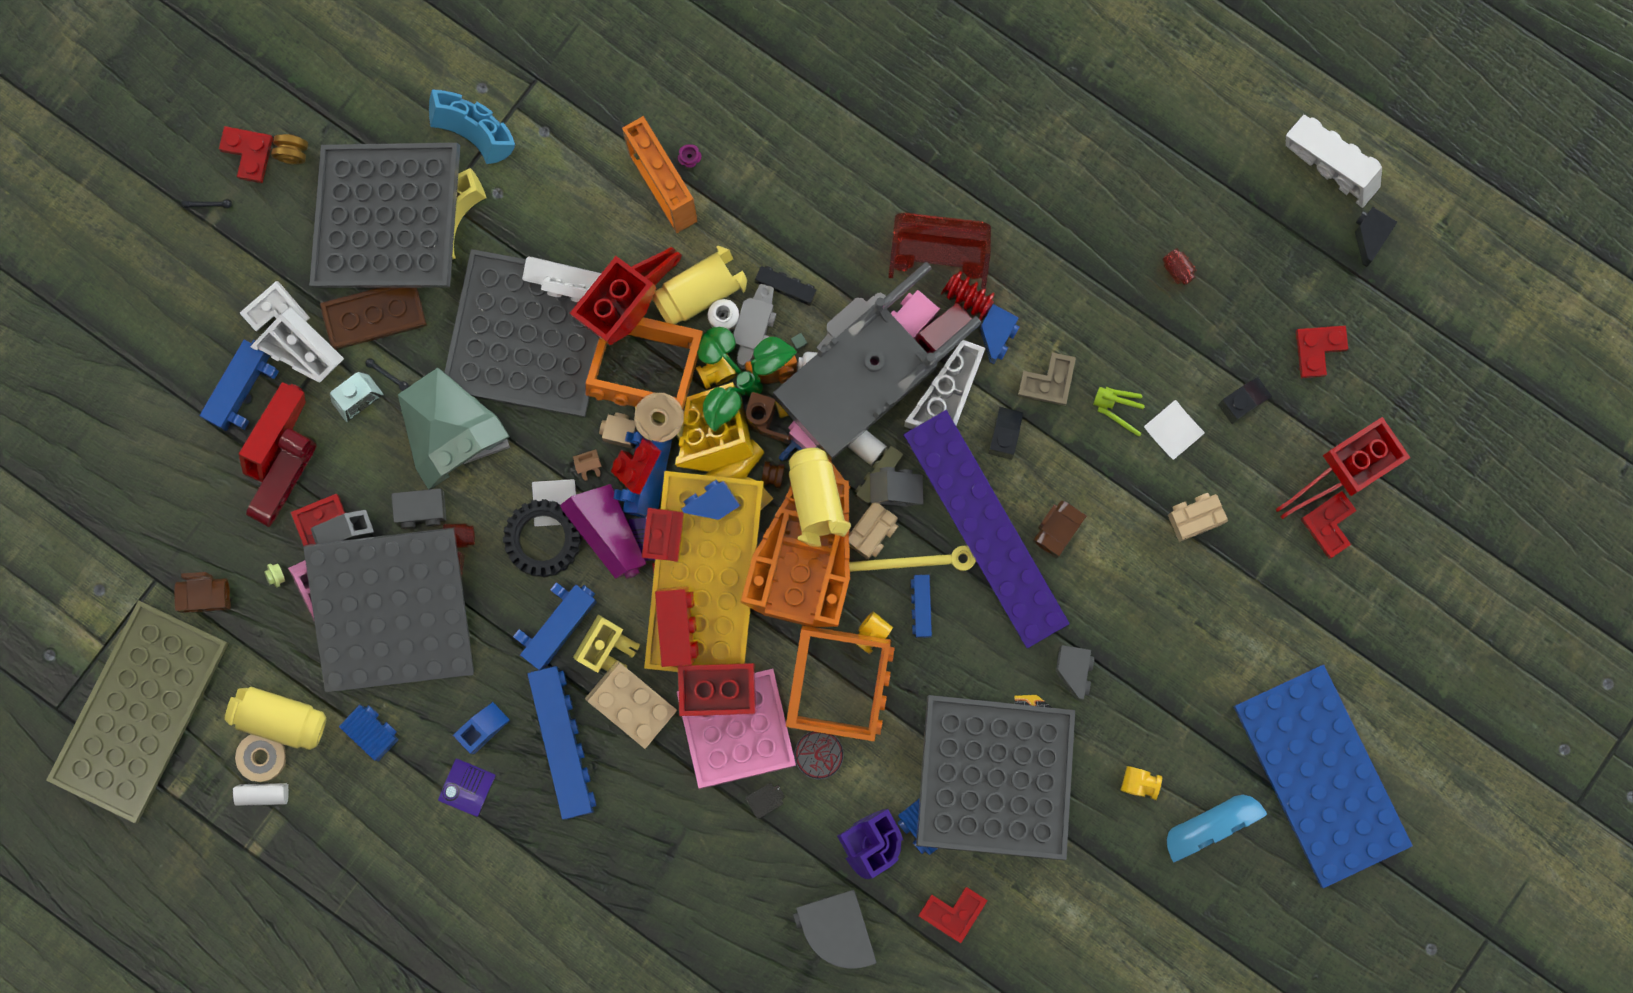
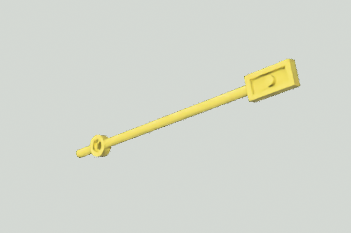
M959 546L949 555L849 562V570L853 572L952 564L957 570L966 571L973 567L976 560L968 546ZM961 554L966 555V556H967V562H966V563H961V562H959V560H958L959 555H961Z

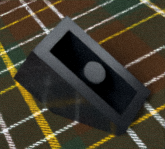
M1372 207L1368 212L1363 211L1356 221L1359 226L1355 231L1362 264L1366 267L1373 261L1397 224V221L1375 207Z
M1257 377L1228 395L1218 406L1231 424H1234L1270 399L1272 395Z
M999 407L988 454L1012 460L1020 433L1023 412Z

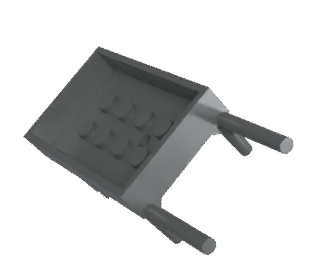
M927 262L921 265L884 299L878 298L871 308L836 338L834 337L827 346L822 347L816 356L773 392L772 397L776 399V402L815 445L827 453L830 461L836 458L936 369L938 361L982 324L980 319L975 316L934 353L927 354L887 310L889 306L932 270V267ZM876 359L879 364L872 365L870 360Z

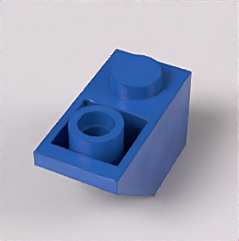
M994 304L980 328L986 352L992 364H995L997 358L1003 359L1008 350V347L1005 346L1008 338L1014 339L1020 327L1016 325L1018 321L1017 316Z
M716 479L704 487L707 492L699 497L695 493L683 501L686 506L681 509L687 514L719 520L741 505L725 481L719 483Z
M492 702L467 721L453 736L470 754L474 755L510 719Z

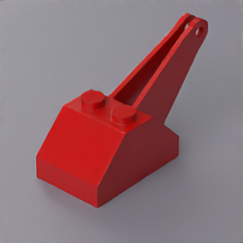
M670 247L632 267L615 256L571 310L570 315L607 344L612 345L630 334L645 316L656 290L655 285L678 264L682 254L679 252L675 253V249Z
M1381 417L1325 453L1323 457L1330 467L1275 510L1279 512L1293 503L1332 471L1336 474L1340 483L1290 509L1280 516L1281 519L1341 486H1344L1349 495L1353 496L1408 460L1410 456L1384 418Z

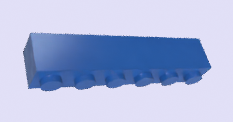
M557 666L527 673L562 820L594 813L593 807L597 805L594 793L589 792L587 783L591 782L587 767L583 768L581 758L585 757L582 743L577 744L575 734L579 733L576 719L571 720L569 710L573 709L570 695H565L563 687L567 685L565 673L560 671Z

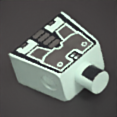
M360 372L355 373L330 392L331 403L346 422L384 395L369 375Z

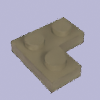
M1052 352L1047 376L1023 371L1018 396L1066 406L1076 357Z

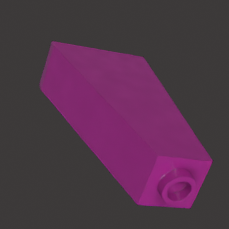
M611 484L571 496L560 505L562 511L615 579L623 576L629 579L640 573L639 569L645 566L646 562L642 558L640 548L618 500L613 499L614 491Z

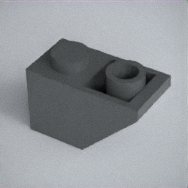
M366 510L345 513L311 528L316 544L368 538L374 532Z
M1061 645L1058 652L1056 673L1075 699L1082 701L1084 696H1088L1090 692L1091 681H1087L1088 671L1093 670L1094 657L1090 656L1091 650Z

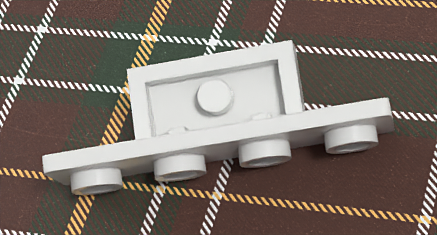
M529 256L526 258L522 279L542 285L541 290L547 291L549 296L561 297L565 295L571 297L572 301L579 302L601 273Z

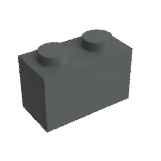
M894 467L880 468V472L870 473L871 503L902 507L923 504V475L913 474V470L909 469L895 472Z
M441 488L392 493L394 523L397 526H401V529L416 528V524L425 523L427 527L439 526L441 521H447L445 493Z

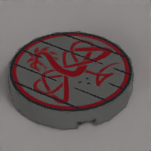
M810 731L802 736L797 742L794 752L795 762L799 770L807 777L816 780L827 779L833 776L840 769L844 758L843 746L836 736Z

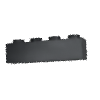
M761 266L755 278V283L773 287L774 291L808 306H811L817 291L813 285L808 283L805 285L797 278L791 279L783 272L777 273L769 266Z

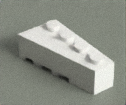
M1303 115L1287 133L1286 146L1307 164L1313 165L1315 163L1320 174L1327 180L1328 178L1336 180L1340 186L1339 190L1347 195L1350 192L1357 197L1358 201L1356 203L1363 208L1381 187L1382 166L1379 161L1362 154L1356 145L1346 143L1335 131H1328L1322 127V124L1317 119Z
M962 340L915 409L906 419L904 427L913 429L944 410L948 411L957 426L985 348Z

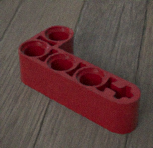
M290 428L281 436L278 443L281 451L246 512L248 517L267 527H270L277 518L316 449V443Z

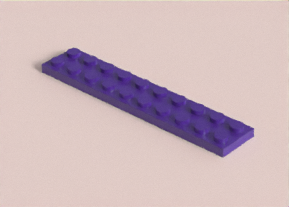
M944 410L903 434L1025 647H1031L1070 624L948 411Z

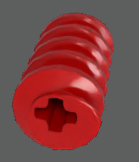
M960 270L951 277L942 290L941 295L948 291V300L956 296L955 304L958 303L960 305L964 302L963 309L966 311L972 307L971 315L975 316L980 313L979 319L982 321L994 304L993 298L995 293L992 292L985 296L987 288L984 287L978 291L977 281L970 286L971 277L968 276L962 280V271Z

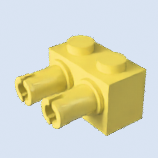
M597 615L573 658L597 673L601 668L608 671L618 661L609 656L613 647L632 658L636 652L629 647L638 650L640 644L622 635V628Z

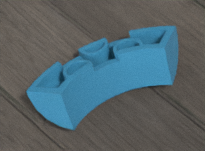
M431 90L429 101L430 127L446 129L465 137L478 148L486 164L497 163L511 155L515 148L513 137L504 123L500 124L492 116L493 112L479 102L473 104L462 99L460 94L442 90Z
M1237 795L1173 827L1167 836V847L1172 861L1176 862L1198 852L1200 849L1212 844L1213 841L1216 843L1243 827L1258 821L1267 815L1265 809L1253 797Z

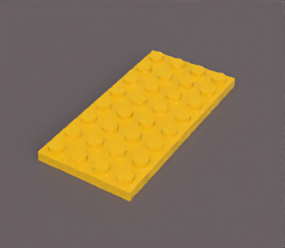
M671 471L664 472L661 509L683 512L681 508L686 506L683 501L695 493L698 497L707 492L704 487L716 479L719 483L725 481L741 506L719 520L684 513L678 562L655 559L645 669L678 672V666L661 667L655 591L663 588L689 586V592H694L695 606L691 608V617L696 616L697 631L693 633V642L698 641L699 656L695 658L692 665L745 664L751 608L742 604L741 598L752 556L757 548L764 481Z

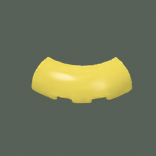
M471 168L458 174L454 238L457 227L466 212L476 203L486 199L484 189ZM453 241V255H452V259H456V258H455V254H454V241Z

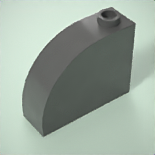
M854 890L796 907L798 913L793 914L797 929L803 928L809 945L823 960L835 966L850 969L867 967L877 963Z

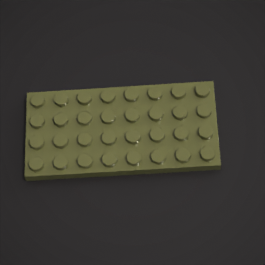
M138 600L46 781L138 824L229 643Z

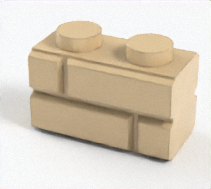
M1205 493L1196 497V502L1187 506V503L1183 502L1172 507L1173 512L1168 517L1179 542L1228 522L1216 494L1210 496L1209 493Z
M872 503L850 532L849 546L868 560L871 556L876 558L884 547L881 544L886 536L891 538L899 527L895 524L898 518L880 504Z

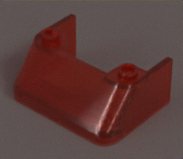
M912 213L897 214L894 221L888 278H893L894 268L899 271H906L914 266V262H927L962 267V272L967 277L970 276L971 279L981 278V289H986L991 254V226L982 221Z

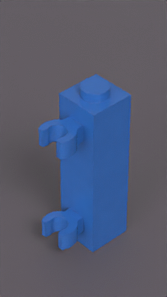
M243 340L199 415L204 420L224 431H227L231 423L244 430L247 428L250 421L238 415V410L261 372L272 379H275L279 372L275 367L266 363L270 357L269 354L250 347L255 340L251 343Z
M627 432L625 442L636 444L637 448L642 439L645 438L639 432ZM672 439L665 442L651 441L661 453L640 495L631 492L628 488L627 490L622 489V491L615 489L613 499L624 502L623 513L647 518L648 508L658 509Z
M556 582L550 590L563 601L533 639L520 629L513 636L526 647L520 656L538 670L546 668L597 603L593 598L595 593L585 585L582 588L575 585L568 592Z

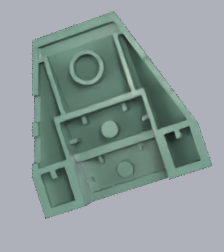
M436 368L398 394L415 468L428 490L449 478L448 473L484 449L491 450L510 437L497 415L489 411L480 401L466 392L440 368Z

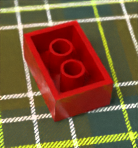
M689 586L658 589L655 591L661 667L692 665L695 658L699 656L698 641L693 642V633L697 631L696 616L691 617V608L695 606L694 592H689Z
M755 663L678 666L679 716L756 714Z

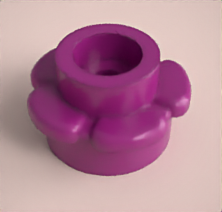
M688 144L680 148L678 161L681 165L692 168L701 161V153L697 146Z

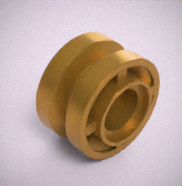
M288 134L274 136L273 143L277 146V148L272 149L271 153L274 159L287 164L305 163L306 155L302 151H306L308 148L306 140Z

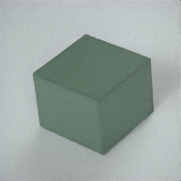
M802 333L791 338V342L797 351L807 345V341Z

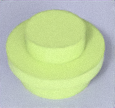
M278 563L275 565L268 564V570L264 571L269 585L274 584L276 588L280 587V583L285 582Z

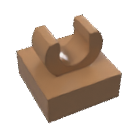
M596 449L573 456L576 471L578 474L581 473L585 481L588 480L586 474L588 470H594L596 476H600L599 467H601Z

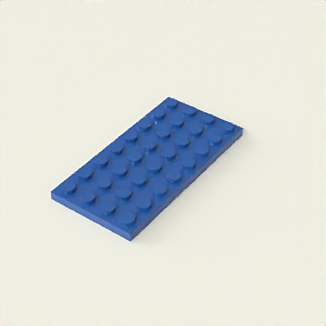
M1324 665L1233 706L1321 888L1332 885L1413 846Z

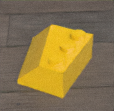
M733 382L719 386L724 388L725 390H727L728 387L736 388ZM713 389L687 397L683 434L679 440L680 451L675 463L677 467L708 472L754 457L742 397L741 407L737 414L731 420L721 425L716 432L709 427L703 414L704 400Z

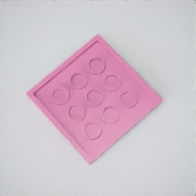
M773 669L755 673L756 714L682 716L699 789L796 766Z

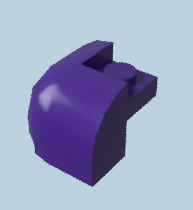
M888 809L874 812L860 819L852 827L837 835L848 855L846 857L847 862L864 879H873L899 860L898 856L901 851V840L903 838Z

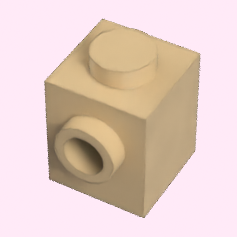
M615 413L613 416L608 414L607 420H602L599 434L602 435V439L606 443L632 449L633 444L625 442L627 432H637L634 420H629L628 415Z

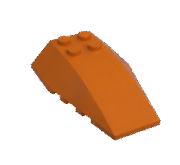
M835 478L844 519L849 522V481ZM791 487L752 556L741 603L765 616L805 626L838 627L850 580L849 531L845 537L832 533L819 536L821 547L809 546L799 541L798 536L802 535Z

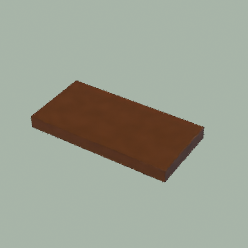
M375 288L320 303L330 345L335 350L427 326L418 288Z

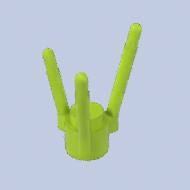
M1099 387L1093 405L1099 407L1097 412L1107 415L1130 432L1141 436V432L1113 414L1108 408L1113 409L1115 402L1144 409L1145 406L1143 404L1117 397L1124 396L1141 399L1143 397L1142 394L1114 390L1106 387V389Z

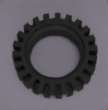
M542 499V501L532 500L529 504L524 503L518 510L516 508L513 511V516L508 518V524L504 527L503 531L505 533L503 537L505 551L511 562L524 573L535 577L555 576L560 571L568 569V566L575 561L576 555L579 554V546L582 539L579 531L562 511L560 504L555 501L551 502L547 499ZM540 516L556 519L562 525L565 533V542L560 553L554 558L545 561L529 558L523 552L520 545V534L525 524L531 519Z

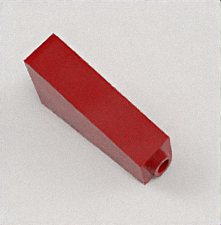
M283 382L279 386L239 452L244 475L259 482H263L281 451L278 447L281 436L288 428L293 429L306 403L305 394L300 387Z

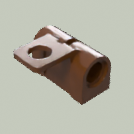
M752 392L746 409L748 427L762 436L789 444V436L768 430L776 411V399ZM756 414H763L765 416L761 420L753 418Z
M1061 500L1058 505L1054 504L1038 527L1040 531L1033 542L1057 559L1087 516L1072 505Z
M207 572L182 573L181 578L187 581L175 583V611L191 613L230 610V588L227 578L213 579V576Z

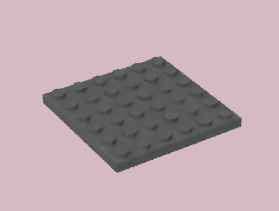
M458 143L321 145L309 286L313 288H450L461 145Z
M471 249L445 373L466 392L476 398L586 418L590 396H586V380L599 337L570 315L571 310L578 302L572 301L571 297L565 295L561 297L549 296L547 291L541 290L542 285L524 281L522 278L526 259Z
M454 528L310 544L303 547L325 692L474 675Z
M928 695L916 846L1066 860L1075 710Z

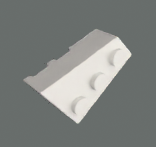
M291 307L283 312L250 346L255 350L259 349L271 355V358L276 361L281 360L292 366V369L319 383L344 359Z

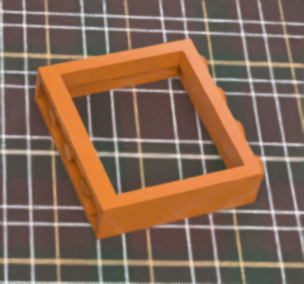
M644 116L623 127L622 130L628 154L675 232L679 233L696 223L697 216L694 198ZM635 153H636V154L638 155V157H639L638 160H637V159L635 158V156H634Z
M643 317L628 335L690 349L677 398H675L683 410L697 363V351L703 331ZM599 338L586 380V396L595 397L596 400L612 401L620 406L629 405L637 407L638 403L645 396L653 392L597 380L607 345L605 341Z
M802 625L786 727L875 741V735L881 734L883 720H878L879 711L885 710L887 696L882 695L883 686H889L891 672L886 671L887 662L893 661L895 649L890 647L891 640ZM810 636L882 648L869 728L798 716Z

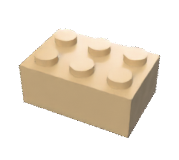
M618 661L612 665L585 698V700L644 749H646L677 711Z

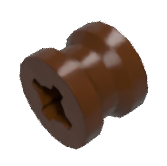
M765 461L762 475L763 486L772 484L775 488L781 489L785 464L772 465L771 462Z

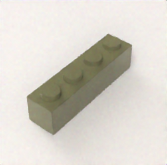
M890 446L889 449L886 447L881 454L883 456L880 461L877 460L873 465L875 469L872 473L880 472V468L883 467L895 468L904 454L893 446ZM870 472L864 478L865 483L863 485L860 484L855 491L857 493L856 498L866 505H869L871 502Z

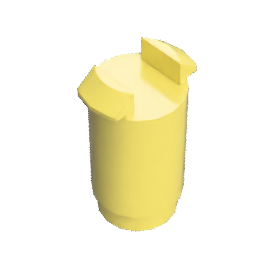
M716 246V253L663 283L662 287L655 291L652 300L666 323L677 324L680 321H687L709 308L713 302L724 299L739 289L743 293L746 291L747 278L744 272L741 271L732 277L725 265L733 260L729 249Z
M806 448L797 451L789 459V478L802 535L798 536V540L809 546L821 547L819 536L832 533L845 537L851 527V523L844 519L833 466L828 460L827 453L819 448Z
M255 687L239 688L236 697L230 698L225 721L231 726L235 724L236 730L293 748L302 747L311 750L317 747L326 724V716L324 712L313 709L311 705Z

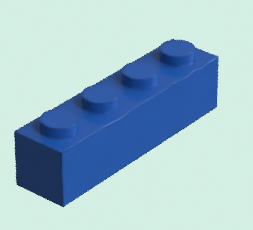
M914 575L913 579H911V588H914V594H911V604H914L912 619H915V625H912V634H915V638H931L930 576Z

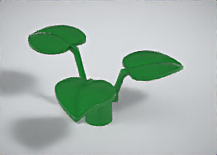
M713 327L703 334L697 351L700 360L705 364H715L723 357L738 374L737 386L739 388L728 387L725 390L722 387H716L709 392L704 400V418L714 432L737 414L742 403L740 395L746 394L750 398L752 392L758 394L762 392L763 385L758 375H769L794 357L797 351L792 346L777 337H768L762 340L753 352L755 359L751 361L752 374L751 372H742L727 355L736 345L735 337L731 331L724 327Z

